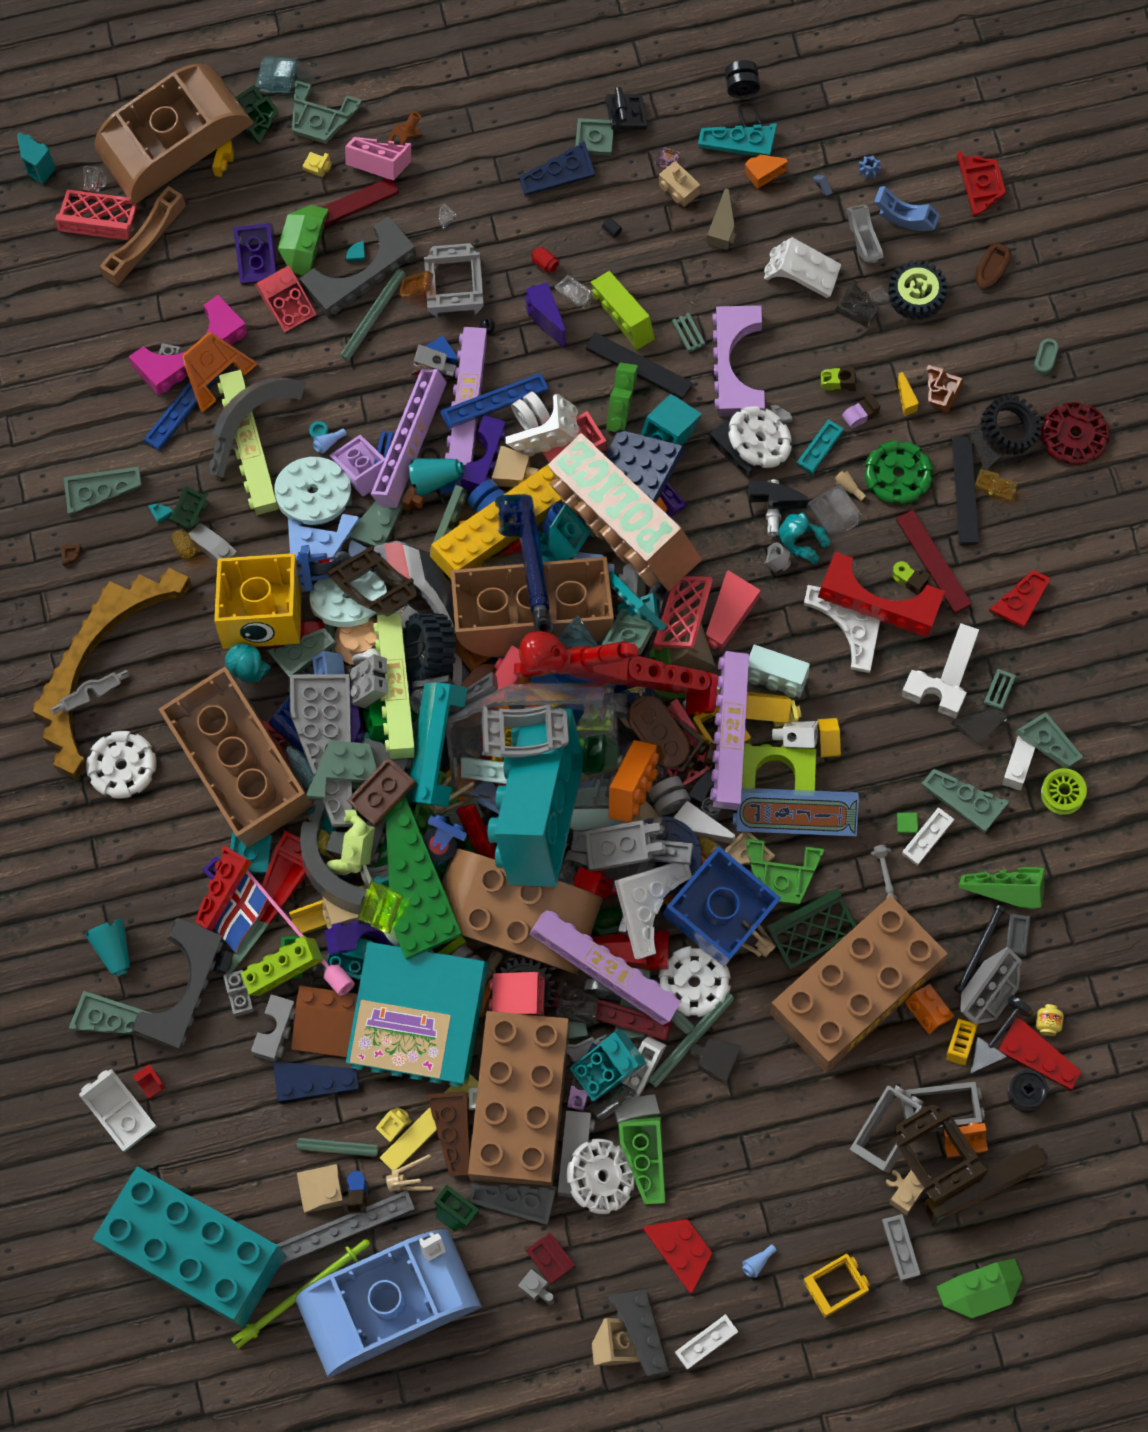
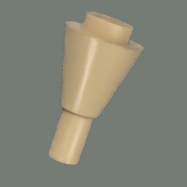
M841 471L835 477L836 483L834 485L851 494L853 493L860 501L866 497L857 488V484L848 471L845 473Z

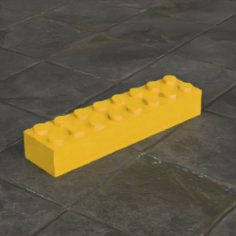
M546 465L431 544L430 557L450 579L451 570L477 568L510 543H513L523 534L543 522L552 504L563 503L562 498L550 486V483L556 478Z

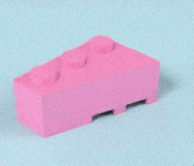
M354 137L345 146L346 165L391 180H395L411 162V143H405V146L394 145V141H388V144L377 143V139Z

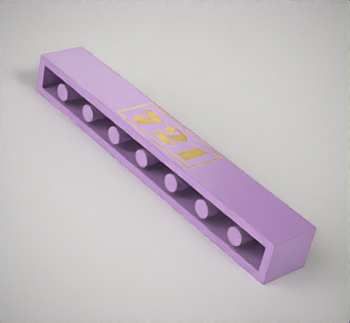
M464 327L463 334L459 336V345H462L461 351L458 350L457 362H460L455 370V379H458L453 387V396H456L455 401H452L451 406L481 395L487 345L486 328ZM478 418L449 429L452 430L451 436L447 438V447H450L449 453H446L445 459H458L463 463L464 468L467 462H473Z
M421 369L371 492L372 497L380 507L397 508L410 476L409 464H412L411 460L416 459L447 383L438 369Z
M726 651L723 657L719 658L718 669H721V676H718L717 688H720V694L716 698V706H719V713H716L715 725H718V729L714 734V743L717 746L713 752L715 769L712 771L711 780L714 781V788L711 789L710 800H713V807L737 810L741 804L749 654Z
M546 910L540 915L529 935L661 1025L670 1022L681 1003L674 993L660 988L659 983L644 977L640 970L628 966L624 959L612 955L608 948L597 945L589 935L578 932L573 924L565 923L559 919V915L555 912Z

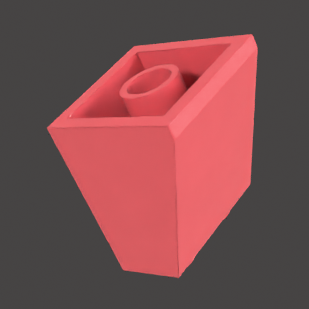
M538 972L494 973L493 978L490 979V991H493L492 999L489 1000V1010L493 1012L544 1016L545 976Z

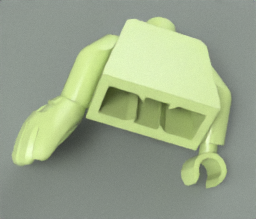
M344 810V821L351 822L353 826L344 835L341 859L326 863L328 869L334 874L358 873L362 868L361 865L370 864L375 827L366 825L357 815L356 810Z

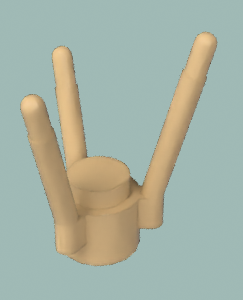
M451 774L442 785L447 786L453 779L454 774ZM474 782L451 794L449 801L474 786ZM465 801L457 802L448 807L429 804L428 806L434 814L439 813L441 815L448 810L465 804Z
M742 920V923L750 930L751 926L745 920ZM759 924L757 928L763 937L755 930L752 933L759 940L755 944L757 949L746 943H743L742 947L755 953L758 957L763 955L766 958L776 948V945Z
M426 1155L399 1169L392 1170V1175L386 1176L388 1190L390 1192L406 1190L432 1191L434 1189L432 1186H406L420 1183L421 1179L406 1180L404 1174L400 1175V1173L430 1159L431 1155Z

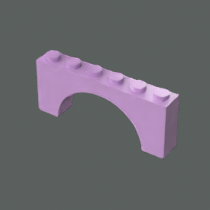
M761 306L716 307V314H713V325H716L717 329L713 331V342H717V347L713 348L714 359H717V364H714V376H718V381H714L715 393H718V399H715V410H719V417H733L736 412H741L742 408L757 406L765 410L764 390H755L740 382L734 375L729 361L733 347L742 337L752 332L762 331Z

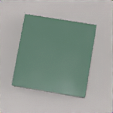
M578 118L575 147L582 141H585L589 155L612 156L614 129H611L610 121Z

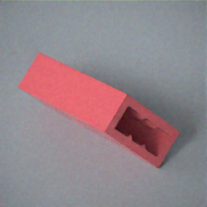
M729 570L725 575L706 632L709 647L715 650L719 649L720 651L725 648L757 603L761 593L760 589Z

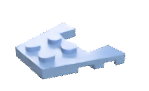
M342 514L337 532L302 526L303 522L288 518L290 554L295 553L297 559L301 546L309 545L310 554L327 553V557H334L337 552L341 551V546L350 537L355 525H358L359 517Z

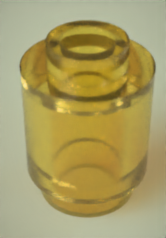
M181 529L171 535V543L180 558L188 559L195 554L196 546L187 532Z
M703 837L699 840L701 855L706 860L720 846L712 838Z

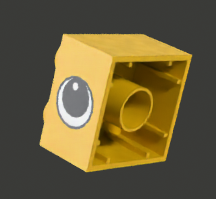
M295 553L218 559L214 622L223 649L232 648L235 644L239 643L249 644L252 647L300 644L302 586L300 585V571Z

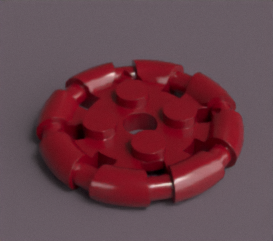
M1081 402L1063 403L1061 407L1056 406L1044 418L1045 423L1041 428V439L1043 445H1046L1048 448L1047 452L1059 462H1068L1069 465L1079 466L1088 464L1090 460H1097L1105 452L1106 444L1110 440V430L1108 423H1105L1102 413L1093 406L1089 405L1088 407L1082 405ZM1066 413L1069 416L1064 418L1063 414ZM1091 423H1097L1098 426L1093 427ZM1054 424L1058 425L1057 428L1051 426ZM1077 429L1081 435L1073 436L1070 431ZM1094 437L1098 438L1099 442L1094 441ZM1057 438V443L1054 444L1052 440ZM1088 449L1090 453L1084 454V451ZM1065 450L1073 451L1072 456L1065 454Z

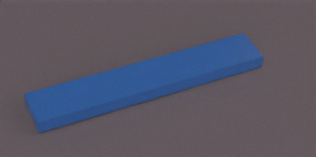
M219 375L215 377L209 384L206 385L208 389H210L211 386L215 383V381L219 378ZM190 382L144 438L145 443L159 452L198 404Z
M539 373L443 409L440 413L448 429L511 406L517 400H523V397L531 391L536 395L548 392L549 387L542 374Z

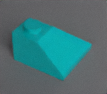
M567 504L563 505L549 528L548 549L558 561L567 560L577 555L590 534L589 529Z

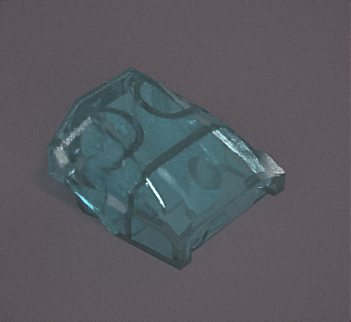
M265 56L257 77L256 88L260 91L271 93L290 92L291 81H293V76L296 73L295 68L299 62L298 57Z
M288 746L286 754L289 764L298 780L306 789H309L314 777L306 755L297 746Z

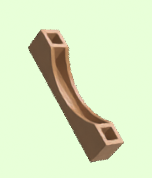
M170 186L162 192L139 231L124 246L110 253L99 266L105 279L119 286L186 207L182 194Z

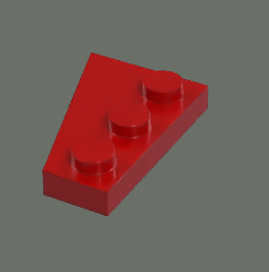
M1032 570L1009 593H1006L999 602L989 608V612L1024 629L1051 578Z

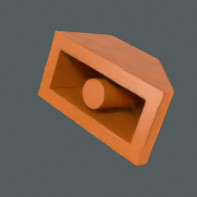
M766 155L750 158L745 164V174L757 189L788 169L787 159Z

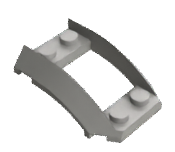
M470 243L433 246L429 250V255L424 257L427 310L437 318L438 313L475 310L476 315L484 306L480 252H476ZM471 261L473 292L437 295L434 264Z
M546 702V705L529 709L499 708V711H493L483 707L481 718L483 729L482 755L507 758L528 757L550 752L568 745L567 711L561 708L559 710L551 706L550 702ZM546 722L547 743L526 747L505 746L504 727L516 728Z

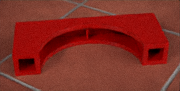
M834 552L818 598L840 605L843 608L854 610L862 615L876 618L882 622L890 623L901 629L912 631L918 635L929 636L945 591L926 585L919 595L908 600L893 601L877 597L865 590L856 580L852 571L853 558Z

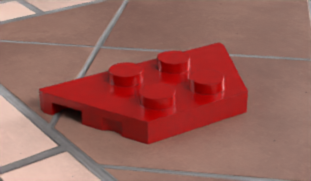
M957 152V160L973 217H976L1006 194L997 160L984 159L976 155L970 157L963 155V152Z
M688 1219L643 1227V1231L689 1294H692L712 1256V1252Z

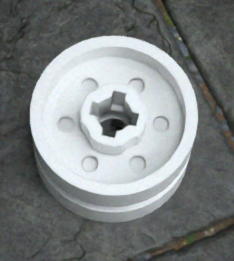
M532 391L525 395L523 400L519 399L511 404L515 417L525 430L539 427L538 424L542 426L550 419L546 407Z

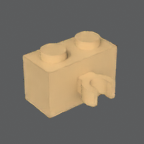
M676 161L659 174V186L661 189L668 191L673 200L684 207L700 194V184Z
M893 1170L891 1174L897 1180L891 1182L887 1179L885 1183L889 1187H897L898 1190L891 1198L889 1204L907 1216L924 1191V1188L912 1170H910L904 1180L899 1172Z

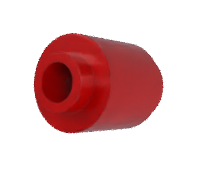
M544 247L536 248L531 254L532 262L545 272L552 273L559 265L557 257Z

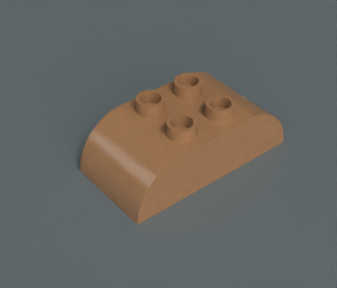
M607 557L540 562L546 609L550 612L551 623L554 626L553 635L562 640L566 649L592 646L602 640L610 631L614 621ZM527 564L451 570L455 633L458 641L471 652L488 657H504L511 646L519 649L522 639L528 633L535 631L532 617L534 608Z
M456 848L455 854L448 861L441 883L463 934L462 936L577 975L578 967L539 942L529 933L540 915L548 910L558 914L559 919L565 923L573 924L581 934L590 936L603 898L558 881L557 887L509 885L505 869L497 868L494 859Z

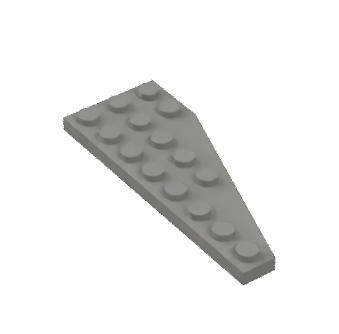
M349 674L290 675V715L313 777L330 741L351 742ZM326 780L325 800L322 801L332 827H351L353 825L351 822L344 821V810H352V806L347 802L352 795V782Z

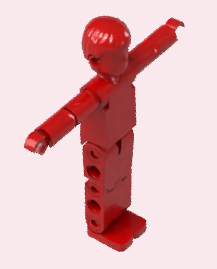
M534 631L528 633L522 639L519 646L521 663L514 664L513 674L521 673L525 678L559 673L569 674L572 677L601 684L613 683L645 687L675 694L686 693L685 711L688 715L710 714L716 708L717 674L672 664L666 665L661 661L637 656L638 646L626 641L594 647L581 646L566 649L564 644L558 641L555 635L543 631Z

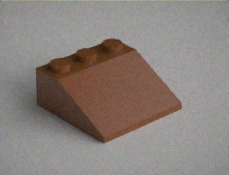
M299 986L291 1050L347 1058L358 994L348 992L343 996H339L334 990Z

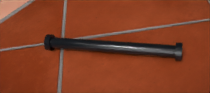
M994 906V913L959 984L954 988L956 992L961 994L967 986L1001 915L1006 911L1002 906Z

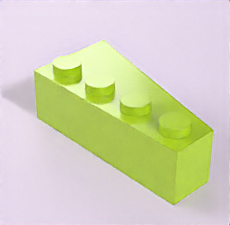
M610 271L591 281L593 297L595 300H599L604 310L608 312L636 351L655 340L650 316Z

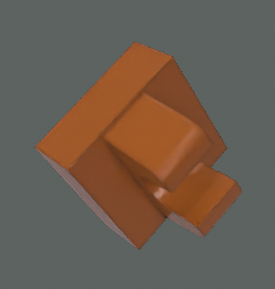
M411 485L402 500L403 509L409 512L412 507L421 509L424 504L422 501L423 497L417 495L414 491L417 488Z

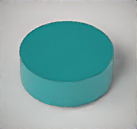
M321 421L312 423L309 428L310 436L313 440L314 437L329 434L327 425Z

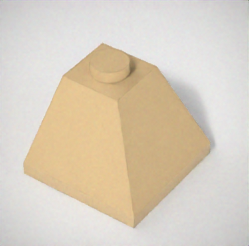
M337 1164L297 1173L304 1214L342 1205L343 1192Z
M605 1318L592 1342L594 1365L610 1366L640 1362L635 1353L636 1347L632 1341H629L626 1335L628 1331L623 1321H620L618 1318Z

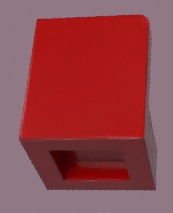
M150 1064L133 1075V1078L148 1099H151L166 1088Z

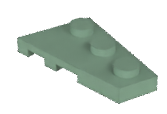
M323 628L303 636L300 639V644H288L267 651L290 678V675H298L302 669L305 670L313 663L312 657L323 651L331 650L337 643L326 629Z

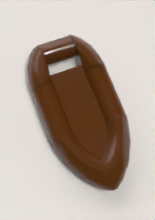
M994 243L986 250L976 270V282L980 289L991 287L1000 280L1011 259L1009 247L1000 243ZM995 250L1005 254L1004 257L994 253Z

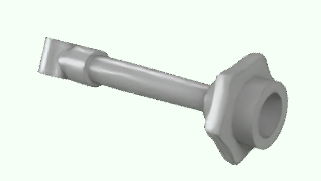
M885 845L876 846L871 855L880 859L886 885L885 890L888 894L886 899L891 895L897 901V897L893 893L894 888L891 884L885 857L891 849L886 848Z

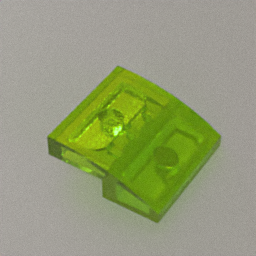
M370 881L357 919L390 934L403 895L376 881Z

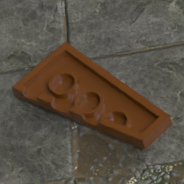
M468 1092L426 1094L449 1175H468L470 1160Z

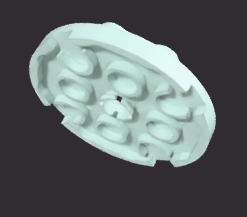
M306 457L290 463L280 472L274 487L275 499L281 512L289 519H295L307 525L323 524L335 519L345 510V506L351 496V484L349 478L337 463L321 457ZM310 487L318 489L315 493L308 492Z
M372 571L367 572L350 583L359 593L371 601L387 593L384 581ZM331 578L319 579L314 584L313 591L310 592L312 612L316 617L321 618L325 624L335 627H353L369 622V618L375 614L379 615V613L363 607L351 598H345L347 595Z

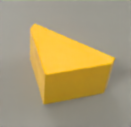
M837 718L817 719L821 758L841 756L840 728Z

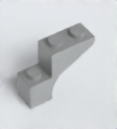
M864 204L847 208L850 230L855 235L858 256L868 263L878 262L880 258L884 257L872 226L869 207Z

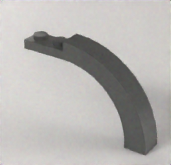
M270 378L254 383L239 392L227 404L215 424L212 435L218 436V440L214 445L215 452L209 464V473L224 477L235 433L247 414L258 405L271 399L294 398L301 400L306 382L291 378Z
M315 799V811L310 814L309 822L303 821L300 842L304 869L312 885L325 899L345 911L361 915L366 899L365 888L354 886L338 878L324 864L317 847L318 838L327 811L323 801Z

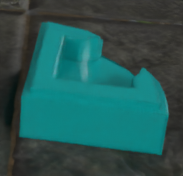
M364 241L357 242L349 248L346 254L347 262L365 261Z
M152 504L148 506L158 524L168 519L173 512L170 507Z

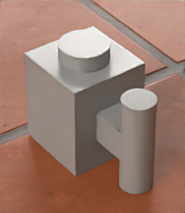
M531 1269L519 1283V1290L534 1302L540 1297L548 1305H552L554 1303L553 1295L546 1290L548 1282Z

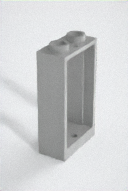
M976 1082L905 1090L907 1091L905 1095L910 1099L912 1096L970 1090L975 1118L955 1120L958 1127H963L971 1123L981 1124L982 1120H985L984 1109L979 1106V1100L982 1099L980 1087H976ZM901 1099L904 1120L914 1114L913 1106ZM940 1125L930 1132L944 1131V1128Z
M889 1085L886 1087L850 1148L851 1151L887 1173H890L901 1155L897 1143L886 1161L864 1148L895 1096L915 1107L916 1111L914 1114L925 1108L922 1106L923 1101L915 1096H912L910 1099L905 1095L907 1091L897 1085L895 1088Z

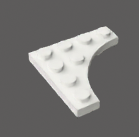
M808 585L804 606L812 607L825 613L840 626L849 642L852 662L851 670L870 673L880 620L862 615L851 609L843 608L840 605L826 602L818 598L821 587Z
M669 863L614 881L635 959L656 954L653 927L655 914H658L664 897L671 890L691 879L692 875L689 865Z

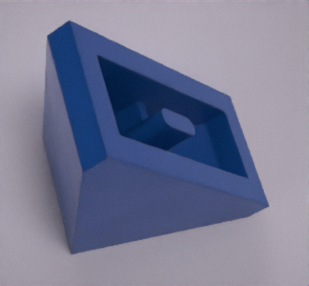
M444 336L425 346L445 353L447 355L445 363L458 366L457 355Z

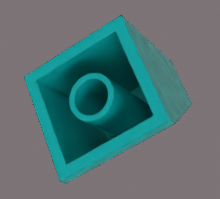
M670 394L646 417L641 435L683 446L697 428L702 413Z

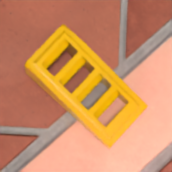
M901 372L898 375L897 383L903 414L907 416L917 412L919 402L904 373Z
M958 1019L946 1060L966 1065L978 1024ZM962 1028L971 1031V1034L960 1031L959 1029ZM957 1036H960V1037H963V1038H966V1039H969V1040L967 1041V1040H964V1039H961V1038H957ZM955 1044L964 1046V1047H966V1049H965V1048H962V1047L955 1046Z

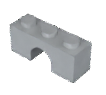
M271 994L264 1014L268 1019L276 1021L277 1027L270 1034L257 1033L251 1050L253 1056L272 1062H277L278 1057H282L285 1048L283 1046L284 1040L289 1038L291 1027L289 1026L291 1020L295 1019L296 1004L294 1001Z

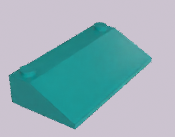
M424 683L414 744V758H412L409 774L417 784L406 795L408 802L448 807L451 787L438 785L437 780L449 707H465L467 687L447 683Z

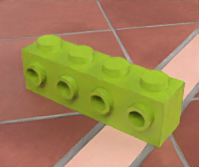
M302 936L297 938L292 945L281 947L276 954L265 956L260 963L249 965L247 970L243 971L241 975L248 994L261 996L322 962L323 958L316 940Z

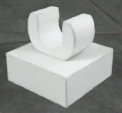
M429 1233L430 1238L426 1240L419 1239L423 1256L427 1262L446 1252L442 1238L438 1233L435 1235Z

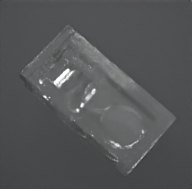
M567 275L555 286L558 293L580 307L582 305L586 309L591 305L589 298L593 295V292L571 276Z

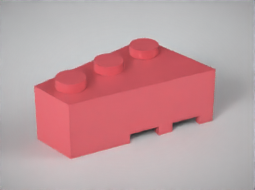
M511 646L503 659L501 657L498 658L494 665V668L497 669L495 675L497 676L498 689L493 694L481 699L477 706L481 708L487 707V710H496L498 701L507 702L508 694L513 693L516 684L522 677L521 673L513 674L514 664L521 663L518 648Z

